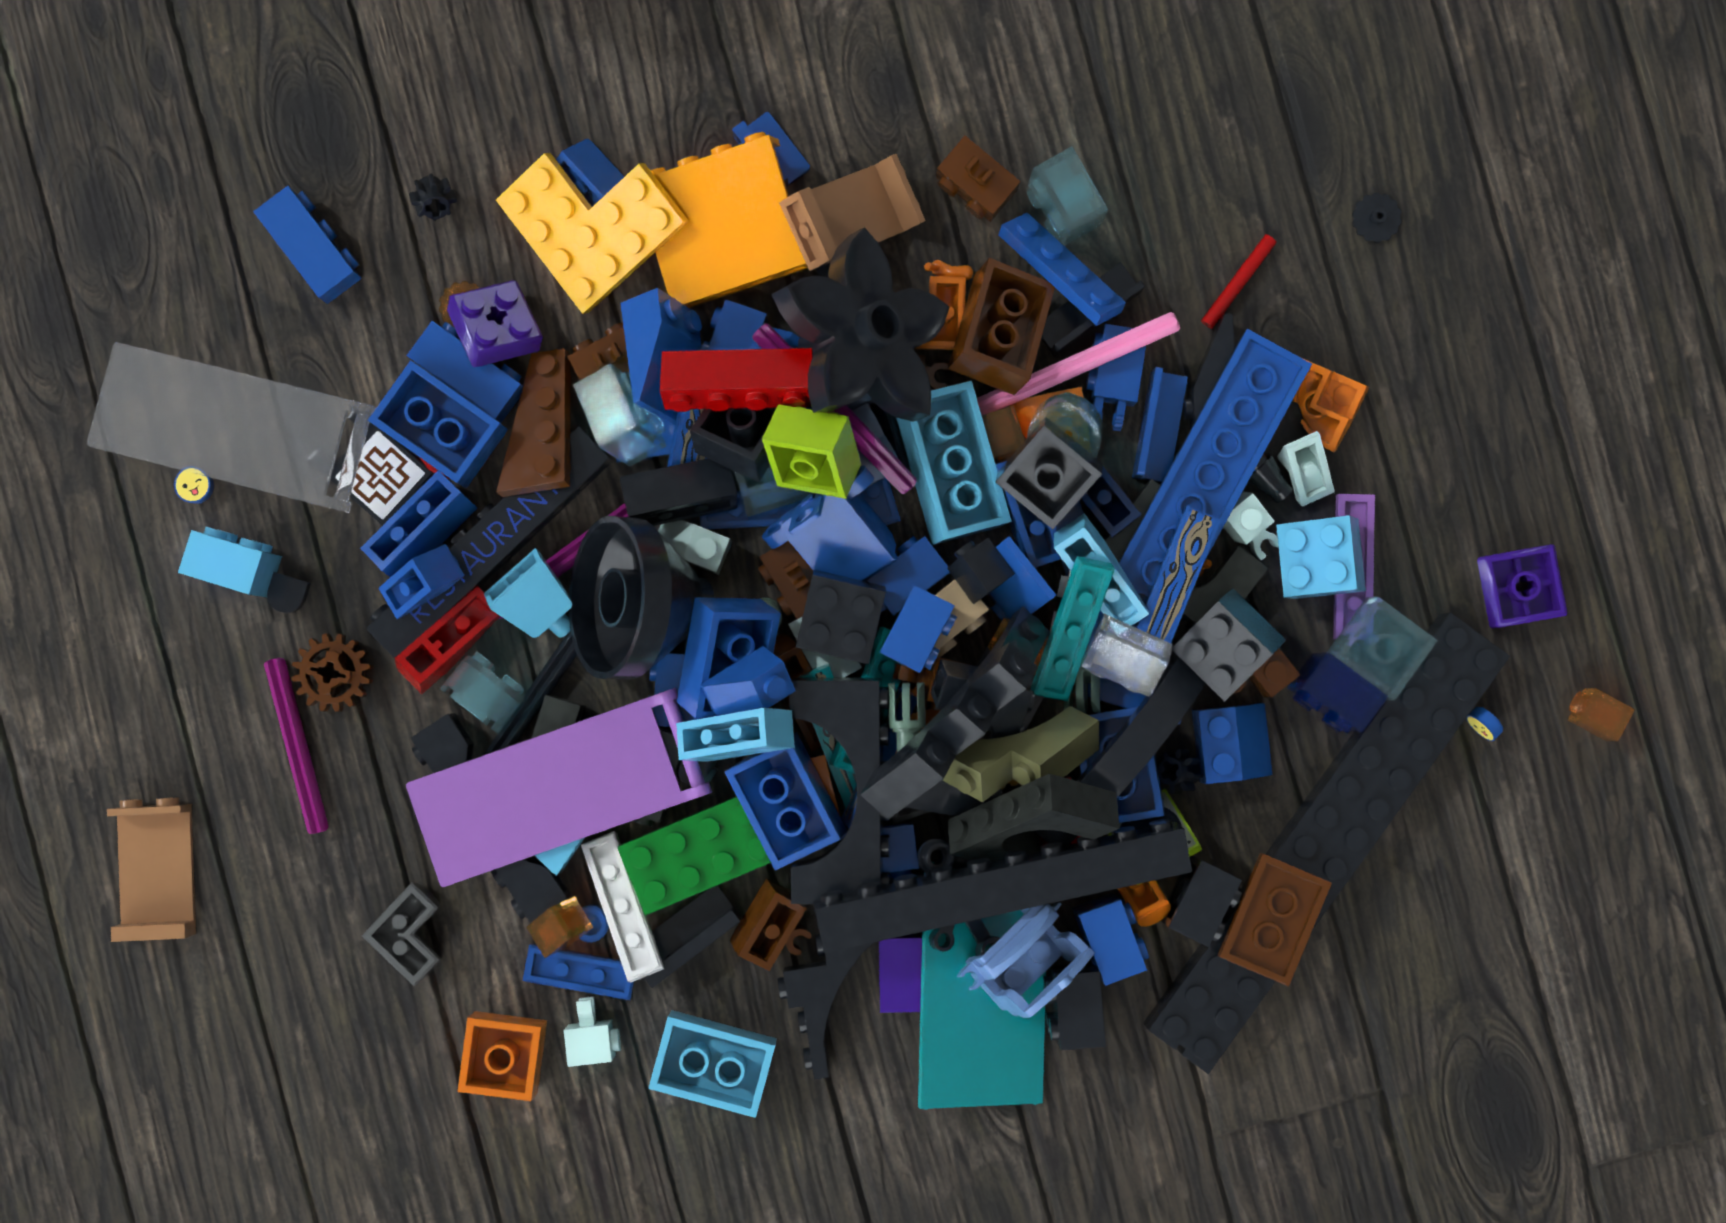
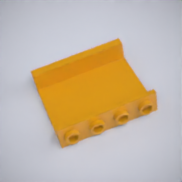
M765 132L751 134L744 138V144L732 147L731 144L717 146L710 150L712 155L701 159L698 156L681 159L677 162L678 167L667 171L664 167L650 170L689 220L683 228L655 252L668 295L688 308L808 268L779 202L789 197L774 149L780 146L779 139L766 135Z

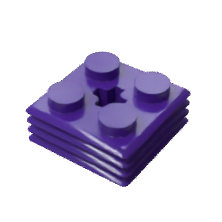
M516 280L454 294L449 297L447 312L473 367L495 363L540 350L539 347L541 346L540 343H542L543 335Z
M1553 544L1488 555L1477 559L1490 628L1513 626L1567 615L1556 549ZM1519 578L1521 582L1528 583V589L1523 590V596L1521 591L1516 590Z

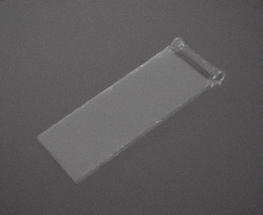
M115 342L96 406L87 445L100 450L350 513L352 502H349L370 424L368 419L377 407ZM349 411L356 413V418L336 493L333 498L326 496Z

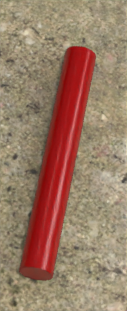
M1267 234L1263 236L1202 318L1201 322L1210 329L1214 328L1277 243L1273 237Z

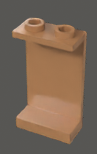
M893 154L873 166L811 189L807 187L779 202L809 271L830 263L838 246L849 235L864 227L879 243L926 221L897 154Z
M179 797L156 799V805L143 806L142 799L120 800V807L107 809V816H117L121 924L111 927V942L185 939L196 935L192 804H179Z

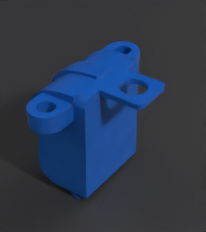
M865 465L860 466L846 499L811 492L802 499L800 504L783 514L778 521L767 528L762 535L763 540L771 549H775L789 540L812 570L866 581L898 560L895 553L896 543L891 531L859 494L874 480V476Z

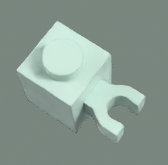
M1243 491L1223 528L1234 542L1246 545L1250 542V550L1257 560H1263L1266 557V554L1260 547L1263 540L1268 539L1273 547H1278V537L1266 531V528L1275 521L1253 493Z
M594 996L579 998V1001H576L579 1023L568 1024L564 1029L568 1067L612 1062L616 1056L615 1051L621 1050L619 1029H613L612 1019L596 1021Z

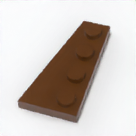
M565 348L531 354L496 491L501 497L570 487V361L567 357L570 353Z

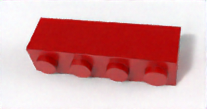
M812 348L662 351L660 394L665 410L686 412L691 409L725 411L728 408H748L757 411L765 408H775L778 404L791 407H812L808 393V372L814 357Z

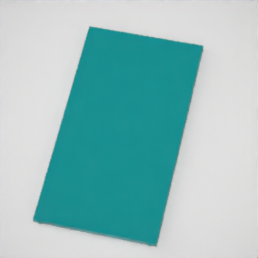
M1018 910L982 918L981 920L990 935L1001 938L1024 913ZM965 922L954 924V945L945 952L935 950L930 946L929 936L934 929L923 931L918 1108L928 1110L933 1108L1019 1104L1037 1105L1043 1103L1045 1006L1030 1018H1022L1021 1016H1013L1007 1010L1002 1011L981 986L975 990H969V987L974 983L971 973L967 972L964 977H957L960 970L967 965L965 961L969 957L976 956L975 948L977 943ZM944 933L938 937L939 946H943L946 942ZM990 943L986 945L985 953L992 947ZM1046 971L1021 995L1028 1004L1044 990L1043 976H1046Z

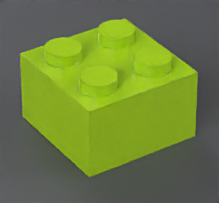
M778 404L762 438L777 486L846 499L861 466L849 417L835 412L813 413V410L800 406L791 407Z

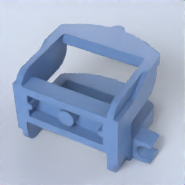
M1060 902L1054 903L1052 907L1049 904L1022 909L1021 911L1024 915L985 954L969 957L965 961L967 965L960 970L957 977H964L967 972H970L974 983L969 987V990H975L981 986L1002 1011L1007 1010L1013 1016L1030 1018L1072 982L1073 978L1088 963L1095 952L1070 931L1060 933L1052 925L1059 917L1056 911L1061 906ZM1060 956L1070 961L1071 963L1030 1004L1023 999L1021 995Z

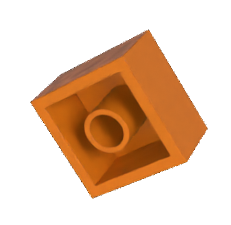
M479 1011L472 1013L467 1018L457 1092L532 1101L538 1093L547 1020Z

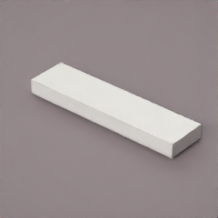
M613 831L581 844V848L627 981L631 983L665 968L647 917L643 912L617 849L621 845L618 834Z

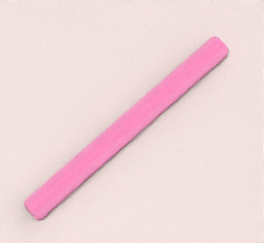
M1169 312L1032 373L1031 379L1015 395L996 389L977 398L981 415H990L1180 330L1179 321L1174 313Z

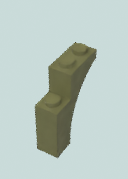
M1069 706L1049 721L1030 730L1000 738L977 740L956 755L943 781L959 789L962 793L984 802L1012 779L1021 785H1025L1049 773L1064 778L1099 750V720Z

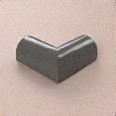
M411 882L362 935L413 986L419 984L442 959L415 934L440 907L436 897L417 882Z

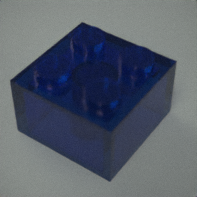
M1329 652L1312 653L1299 671L1300 676L1287 687L1295 693L1292 699L1308 711H1311V709L1319 711L1325 715L1322 721L1338 733L1343 731L1347 734L1349 731L1363 732L1388 698L1386 694Z

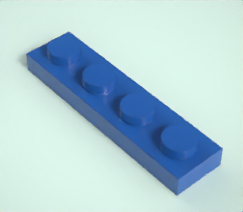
M1025 213L1001 225L998 236L1096 326L1122 313L1126 302L1030 214Z

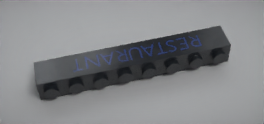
M580 427L575 431L570 428V487L504 497L495 506L492 503L487 505L476 516V519L479 521L469 531L466 528L461 530L450 541L452 547L449 550L457 559L459 567L465 576L447 591L399 619H396L387 604L382 605L371 615L370 619L373 622L366 629L395 659L397 655L477 586L481 588L613 461Z

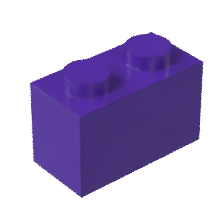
M909 934L879 941L880 1013L920 1012L922 934Z

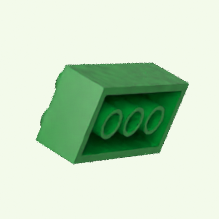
M737 796L617 847L645 916L771 863Z

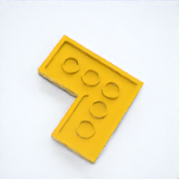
M544 153L496 199L582 314L589 313L689 222L645 163L638 164L592 207L551 153Z

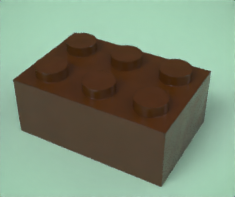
M989 257L974 275L948 369L1015 395L1031 379L1055 287L1046 280Z

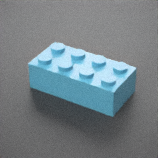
M972 381L932 390L931 411L927 417L914 422L896 418L911 472L917 478L915 486L932 545L999 528L1012 522L1003 489L995 482L998 472Z

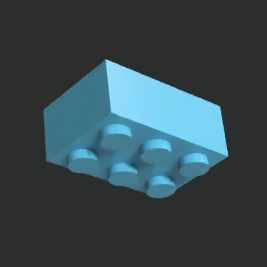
M671 1010L666 1021L648 1089L756 1118L777 1038Z

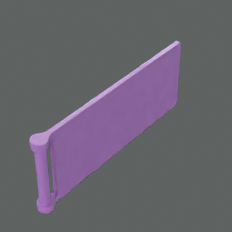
M673 688L408 782L406 788L440 885L442 887L452 885L712 793L710 783H705L698 761L684 760L682 762L691 788L681 791L652 709L653 707L663 705L678 748L676 723L684 722L676 701L678 697L677 689Z

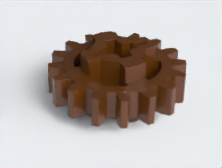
M327 633L322 634V643L315 638L309 639L311 649L299 648L298 653L303 657L302 662H292L293 667L300 669L298 675L291 677L292 681L301 682L302 687L296 691L297 695L308 694L309 697L306 702L308 706H314L319 701V710L322 712L328 711L331 704L335 712L343 711V702L349 707H355L357 704L354 696L366 697L367 693L362 686L363 684L373 683V679L365 676L366 671L374 668L373 664H364L363 659L369 654L368 651L362 650L357 652L356 649L359 644L357 640L352 639L345 644L346 635L337 634L334 642L331 634ZM329 649L326 652L325 658L318 662L313 661L319 653ZM348 655L354 663L355 670H352L346 661ZM334 667V670L339 671L340 674H345L346 677L332 678V676L319 669ZM310 675H312L318 683V690H316V688L313 686ZM352 684L347 692L336 697L342 686Z

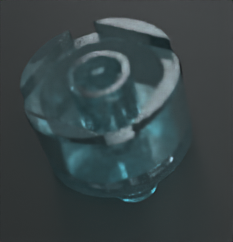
M1066 392L1052 396L1038 406L1031 419L1027 437L1047 417L1064 432L1067 430L1071 431V438L1095 458L1097 457L1103 436V423L1099 412L1093 404L1083 397Z
M476 651L472 657L468 654L464 657L439 689L446 695L452 689L454 692L450 697L486 726L491 720L495 722L491 729L498 734L525 700L521 696L525 690L507 674L500 679L493 673L496 669L494 664Z

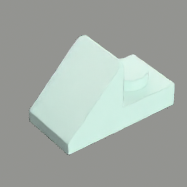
M1318 431L1283 446L1277 457L1289 472L1295 498L1301 506H1305L1335 492L1321 436Z

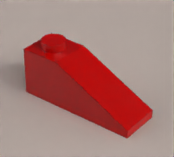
M478 586L474 588L395 657L397 670L421 695L445 675L500 617V615L489 608L484 592Z

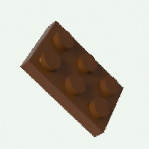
M1260 852L1217 956L1289 987L1332 883Z

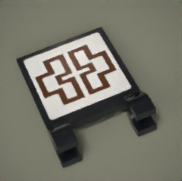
M356 407L347 418L363 431L360 437L337 462H334L322 450L319 451L318 449L308 461L383 526L431 476L432 472L398 441L369 422L370 416L363 409Z

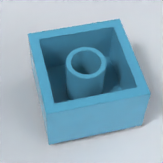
M1348 515L1276 525L1284 598L1300 599L1366 591L1358 518Z
M205 527L204 533L191 530L178 573L248 595L267 597L273 572L278 571L282 556L271 553L273 548L271 545L242 537L240 542L237 543L238 535Z

